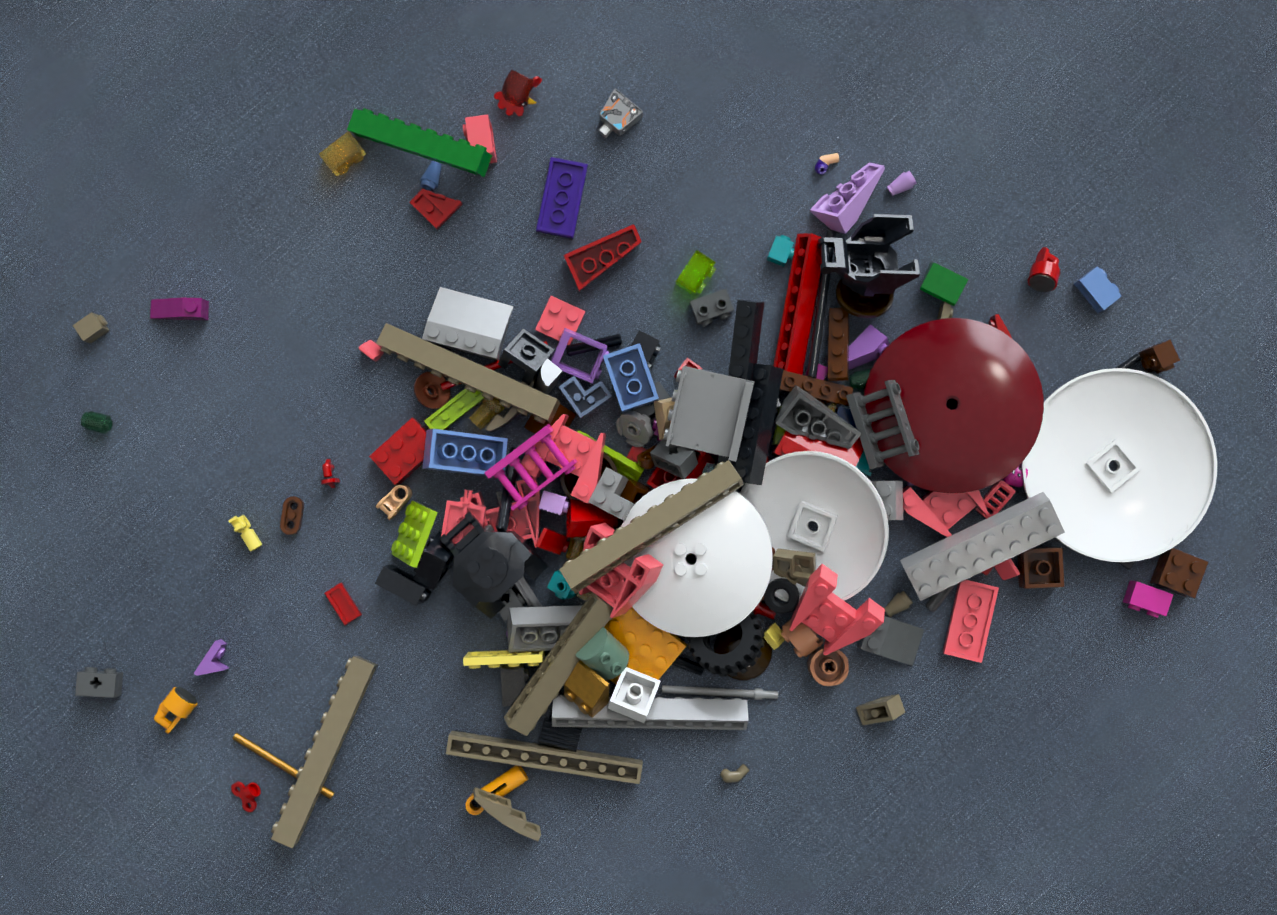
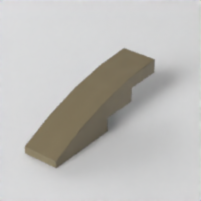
M474 787V800L487 813L517 833L539 841L541 837L540 826L528 822L525 812L513 809L510 799Z

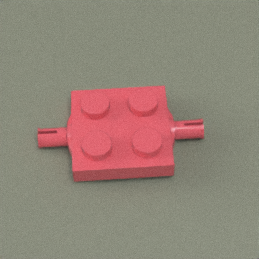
M464 490L463 501L447 500L441 536L447 534L462 521L467 512H471L484 525L486 506L476 505L471 502L472 490ZM470 523L452 539V542L457 544L475 527Z

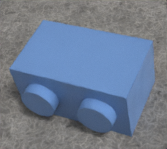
M1098 266L1074 283L1097 313L1105 310L1121 297L1119 288L1108 280L1106 272L1103 269H1099Z

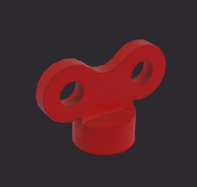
M235 782L231 786L232 793L241 798L242 807L245 811L253 812L257 807L254 799L261 793L260 787L254 782L249 783L247 786L242 782Z

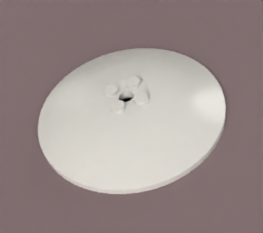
M798 451L779 456L767 462L762 485L745 483L740 494L755 507L762 517L775 552L779 548L816 553V569L821 564H824L838 575L836 589L833 593L844 601L859 593L874 578L883 563L889 540L888 518L878 491L871 481L855 466L828 453ZM810 521L817 523V531L809 529L808 524ZM773 570L769 583L775 579L786 578L776 575ZM796 583L800 599L805 587ZM777 589L775 591V597L786 602L788 601L789 595L784 589Z

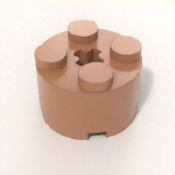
M791 619L782 625V637L786 642L791 641L795 647L793 650L800 658L802 656L807 657L825 643L823 638L819 639L817 633L802 622L793 631H790Z
M824 645L818 647L808 658L807 667L810 675L823 686L841 684L849 672V663L846 655L842 651L836 650L825 656L823 654ZM826 662L830 663V665L832 666L830 670L826 668Z

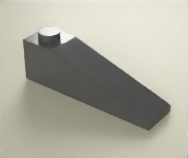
M797 385L785 398L775 421V424L791 434H799L809 439L826 441L829 444L848 449L852 447L861 435L860 431Z

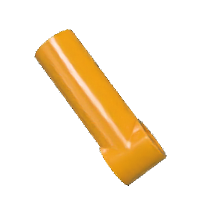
M515 765L481 789L491 793L505 783L506 785L493 793L504 797L526 782L528 776L521 766ZM472 793L466 801V810L472 815L481 814L484 809L482 807L476 808L472 805V800L474 799V794Z

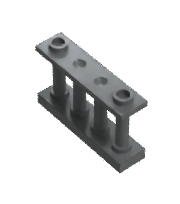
M895 380L885 381V389L866 396H862L861 392L846 395L856 428L861 432L859 437L870 470L884 466V459L908 452L909 457L919 455V443L914 439L900 396L901 389ZM886 396L890 397L892 407L870 415L867 414L865 408L867 403ZM895 414L898 426L878 433L873 432L872 422ZM899 433L902 434L904 445L883 452L879 451L877 445L879 440Z

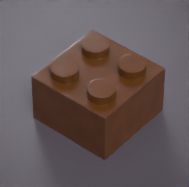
M1032 548L1017 555L1020 588L1064 587L1062 548Z
M1171 548L1160 554L1150 583L1184 597L1195 598L1208 562Z

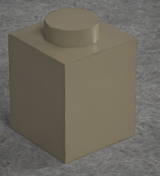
M92 312L72 325L81 339L88 343L94 342L110 331L106 326L108 324L106 319L102 315Z

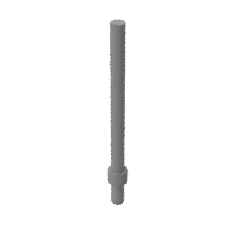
M662 685V693L748 697L754 698V700H762L763 698L778 699V691H764L763 688L744 690Z

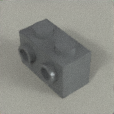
M727 289L700 297L689 303L696 324H702V327L712 324V320L720 318V320L731 317L730 314L734 311Z

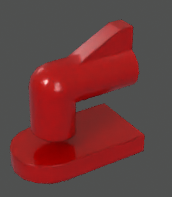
M327 459L322 465L324 478L332 477L334 465L331 464V459ZM338 478L321 480L322 485H329L331 488H336L335 483L340 482Z

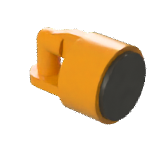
M173 687L159 705L154 721L166 729L165 732L169 734L181 718L185 719L190 715L198 704L197 699L184 688ZM169 711L176 715L173 721L165 717Z

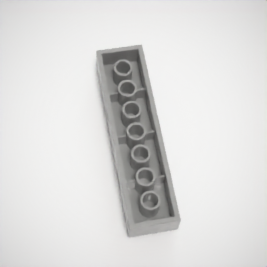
M1041 492L900 561L920 601L1051 540L1065 533L1050 499L1044 492Z

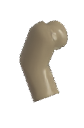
M742 764L736 771L730 772L728 769H723L720 776L724 782L734 783L739 782L750 770L745 764Z

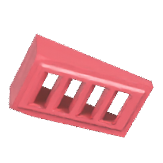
M1003 480L995 483L983 498L985 506L993 512L991 514L989 512L984 514L977 507L975 510L987 519L999 513L1016 493V490ZM1001 487L1003 490L1007 492V494H1003L998 489ZM995 493L1002 498L1001 502L993 496ZM989 499L997 504L996 508L988 502Z

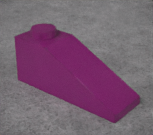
M182 297L151 300L150 319L208 320L209 301L203 298Z

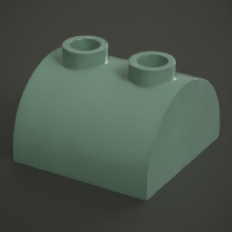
M604 627L575 654L604 680H610L619 676L629 662V651Z

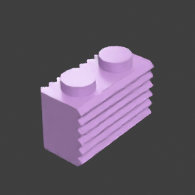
M543 491L539 509L563 515V513H567L570 502H567V497Z

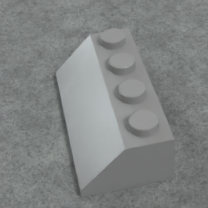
M583 605L509 608L507 620L508 652L552 650Z

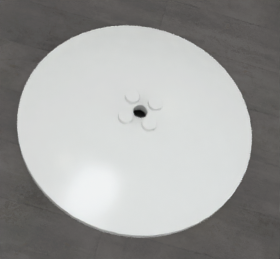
M1112 368L1093 371L1076 377L1055 390L1044 401L1040 432L1030 453L1021 463L1027 498L1044 492L1050 499L1065 533L1055 537L1057 540L1070 549L1097 560L1133 562L1152 558L1170 550L1183 541L1200 523L1210 505L1215 490L1217 456L1213 437L1204 417L1183 392L1153 374L1133 369ZM1112 460L1118 465L1116 471H1111L1109 468V463ZM1025 468L1028 469V476H1027V478H1026V469H1025Z

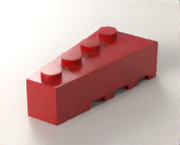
M634 224L564 255L579 291L641 244L642 241Z

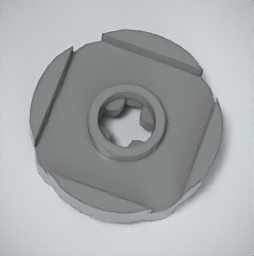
M629 410L624 412L616 422L618 433L620 436L624 435L627 438L625 441L632 446L642 447L653 437L650 418L645 414L641 415L636 411Z

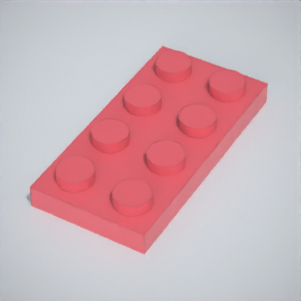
M970 580L958 583L943 654L982 663L999 587Z

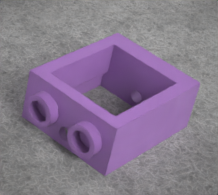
M564 328L551 362L562 371L593 383L594 379L598 380L602 371L599 367L601 362H604L603 356L609 354V351H607V345ZM570 337L600 349L590 374L560 362Z

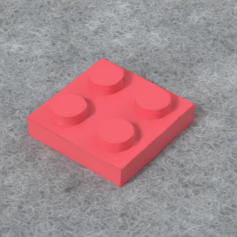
M550 296L535 331L559 341L564 328L577 332L586 311ZM570 337L567 345H571L574 338Z

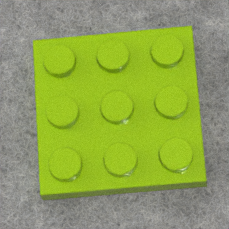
M411 501V504L406 508L404 522L399 526L398 538L392 544L391 554L409 566L417 568L438 512L418 502Z

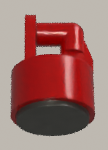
M1043 247L1039 251L1035 263L1031 266L1028 284L1036 291L1049 292L1054 290L1058 284L1060 276L1059 259L1049 253L1047 247Z

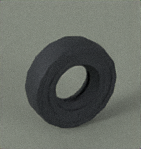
M779 578L773 580L768 584L764 593L766 605L775 613H788L799 602L798 588L790 583L788 579ZM777 589H784L788 593L789 599L787 602L780 603L775 599V591Z

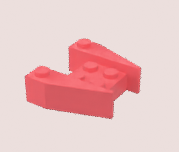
M563 414L551 426L553 429L550 433L551 439L569 463L574 459L577 460L574 464L575 469L570 472L579 477L571 496L589 504L588 501L601 476L606 434L601 432L597 441L565 426L569 416ZM539 441L534 445L536 447L535 451L545 464L548 461L563 468L545 443L542 444ZM525 454L521 462L522 466L529 475L535 478L540 477L541 470L529 454Z
M532 476L531 478L539 486L537 478ZM523 479L516 481L522 498L531 492V489ZM540 490L527 500L529 503L521 510L518 507L514 510L511 509L507 531H515L524 540L532 538L535 548L540 537ZM481 491L472 494V503L485 506ZM500 506L486 510L484 527L492 525L493 529L497 531L496 523Z
M906 486L903 489L904 512L945 537L951 536L952 534L948 529L975 507L984 514L988 513L979 490L965 493L930 491L921 499L910 486Z
M606 523L591 526L584 542L583 551L596 546L597 542L602 538L610 537L615 530ZM649 554L636 557L631 567L622 563L580 590L579 594L583 595L589 592L596 594L613 607L610 615L611 618L626 614L657 581L663 564Z
M821 564L810 575L792 615L790 631H793L801 622L826 639L823 654L826 656L871 635L884 623L885 609L870 598L857 610L833 593L836 589L838 575L824 564Z

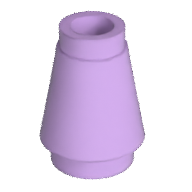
M907 171L900 174L887 186V189L891 196L912 189L917 183L912 173Z

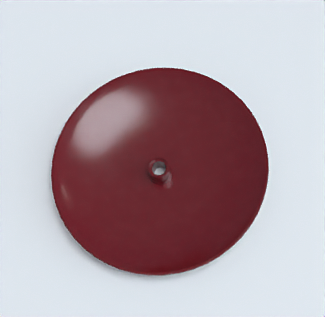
M945 318L929 321L911 328L891 342L875 362L866 383L864 396L885 389V381L895 380L899 384L901 389L900 396L914 439L919 443V455L909 457L908 452L884 459V463L894 473L909 483L934 492H972L1002 480L1013 472L1030 453L1040 432L1043 420V390L1033 362L1022 347L1010 336L980 321L963 318ZM886 396L867 403L865 408L867 414L870 415L892 407L890 397ZM955 400L958 406L956 409L950 410L946 406L947 402ZM895 414L874 421L871 424L872 430L875 433L898 426ZM901 433L879 440L877 443L881 452L905 444Z

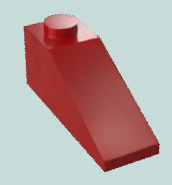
M543 528L536 546L561 555L562 552L566 553L570 542L567 541L569 537L550 528Z

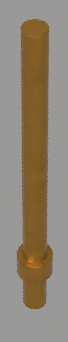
M239 733L233 736L232 739L298 779L296 777L298 772L296 768ZM325 786L321 790V794L330 800L335 792Z

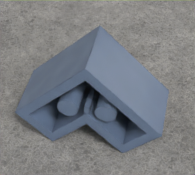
M573 376L559 386V389L581 420L613 399L602 381L585 391L576 377Z

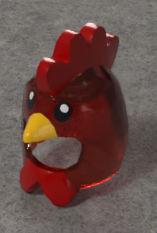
M511 70L504 81L502 91L494 94V98L499 100V109L506 108L508 116H512L514 113L519 117L522 116L525 106L537 103L529 97V93L534 87L539 86L542 79L538 76L530 79Z

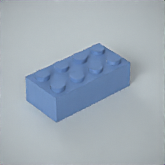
M429 429L426 431L423 469L486 476L484 472L506 456L508 438Z

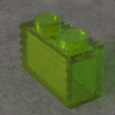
M696 250L675 284L693 296L696 293L701 294L706 286L704 281L707 277L711 278L716 271V268H714L716 262Z

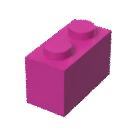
M1130 581L1123 603L1129 604L1128 608L1140 612V609L1147 611V615L1158 618L1159 615L1167 616L1174 594L1137 581Z

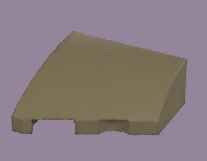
M778 548L773 555L774 573L788 579L794 585L798 583L805 587L810 575L816 570V553Z

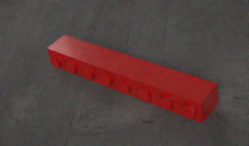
M813 233L797 234L774 360V367L800 375L803 373L821 273V252L818 248V240L822 237Z

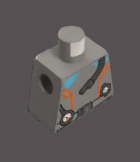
M615 88L599 114L600 120L604 124L598 132L605 138L612 131L621 136L643 118V111Z

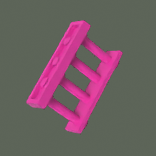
M549 424L484 472L488 479L493 476L495 479L498 478L516 503L510 507L512 510L517 507L521 510L529 503L527 500L563 472L567 475L575 469L574 464L577 460L574 459L570 463L552 441L550 433L553 429ZM539 441L542 444H546L563 467L555 474L551 472L535 451L536 447L534 445ZM524 452L526 455L529 454L547 478L539 486L519 462V456ZM508 464L516 469L531 489V492L523 498L504 474L503 468Z

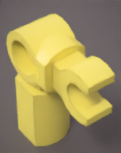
M245 515L240 517L234 516L228 520L229 523H232L235 532L242 533L240 536L250 552L262 546L254 530L249 528L251 524Z

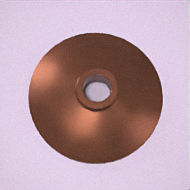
M431 372L421 374L414 384V393L417 400L427 408H441L450 398V388L443 391L440 385L446 382V379L443 376L441 378L434 376Z

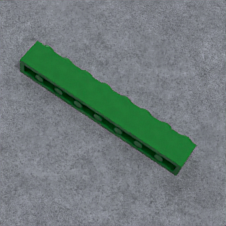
M354 108L347 128L352 134L485 177L492 155L486 151V147L476 144L474 147L470 145V142L463 139L455 141L452 136L447 134L440 136L437 135L436 131L428 128L426 131L421 130L420 126L410 123V126H408L400 119L394 118V121L389 120L390 117L379 113L377 116L371 110L363 108L361 111Z

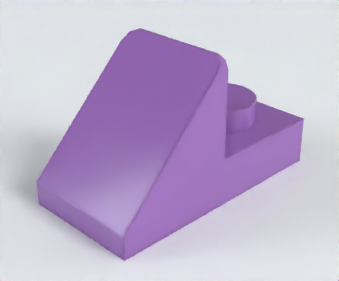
M222 639L216 640L194 674L198 676L229 669V667L217 660L224 655L226 651L224 648L227 643Z

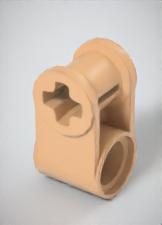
M397 485L377 503L376 508H380L388 516L387 518L391 520L410 500L412 490L407 485ZM401 488L406 492L403 499L398 496V491Z

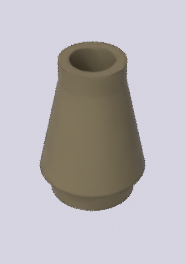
M902 591L901 593L898 592L884 609L887 615L892 617L910 608L913 602Z

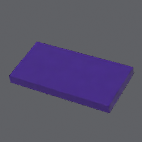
M551 157L536 232L574 239L588 164Z

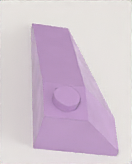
M868 163L851 175L850 181L844 185L840 183L836 186L837 190L832 194L822 196L810 209L811 213L831 230L846 234L862 213L885 170L884 165Z

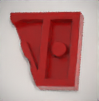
M422 189L410 201V204L437 230L463 205L460 200L435 194L426 189Z

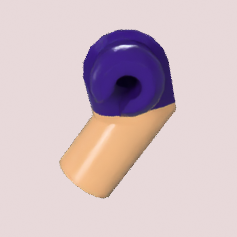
M838 153L821 156L815 165V172L820 175L825 174L829 164L839 162Z

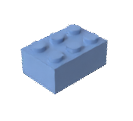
M640 343L603 356L622 413L659 400Z

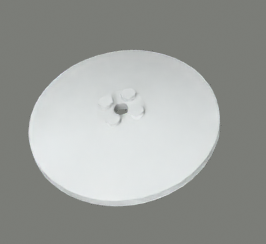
M698 479L676 480L651 490L632 507L621 527L627 526L633 518L644 515L650 507L658 506L664 502L667 496L675 495L681 491L684 485L692 484ZM734 491L624 562L631 567L636 557L649 554L663 564L657 581L632 606L640 616L655 627L671 634L685 637H704L718 634L734 627L755 609L770 581L773 552L770 535L762 517L745 497ZM687 554H695L697 557L695 564H689L686 561Z

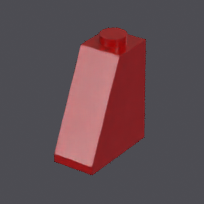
M571 499L566 514V537L587 536L591 526L606 523L612 528H617L618 517L591 503L587 504Z

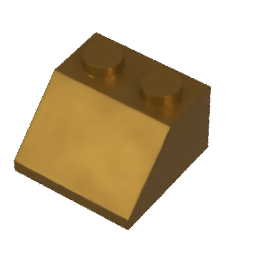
M580 660L564 684V695L567 700L577 704L582 713L588 714L593 718L609 703V683Z

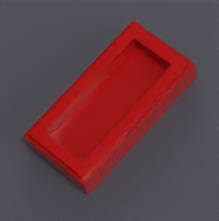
M342 582L324 593L344 626L362 615Z

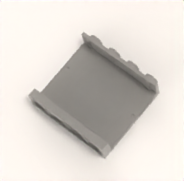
M683 366L682 371L678 370L676 382H679L678 390L674 389L672 401L675 402L674 409H670L668 414V421H671L670 428H666L663 440H667L666 446L669 447L672 444L729 457L728 460L736 462L754 381Z

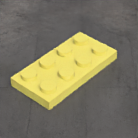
M508 650L468 652L463 658L464 666H469L470 669L481 668V665L497 668L500 667V664H508V667H518L520 663H527L528 666H538L544 660L545 651L508 652Z

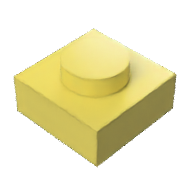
M776 623L770 625L764 632V639L773 650L785 641L781 635L782 630Z

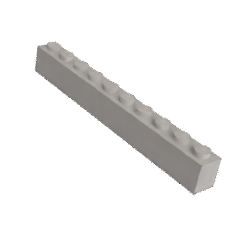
M559 695L553 699L552 727L747 730L748 725L747 700L740 698L724 700L721 698L703 699L699 697L694 699L656 697L653 700L645 723L608 709L609 703L593 718L588 714L582 713L578 705L567 700L565 695Z

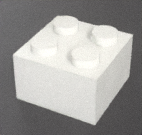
M626 667L619 677L608 709L645 723L661 681Z

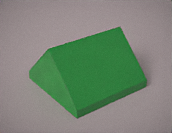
M931 262L920 290L955 306L969 279L937 263Z

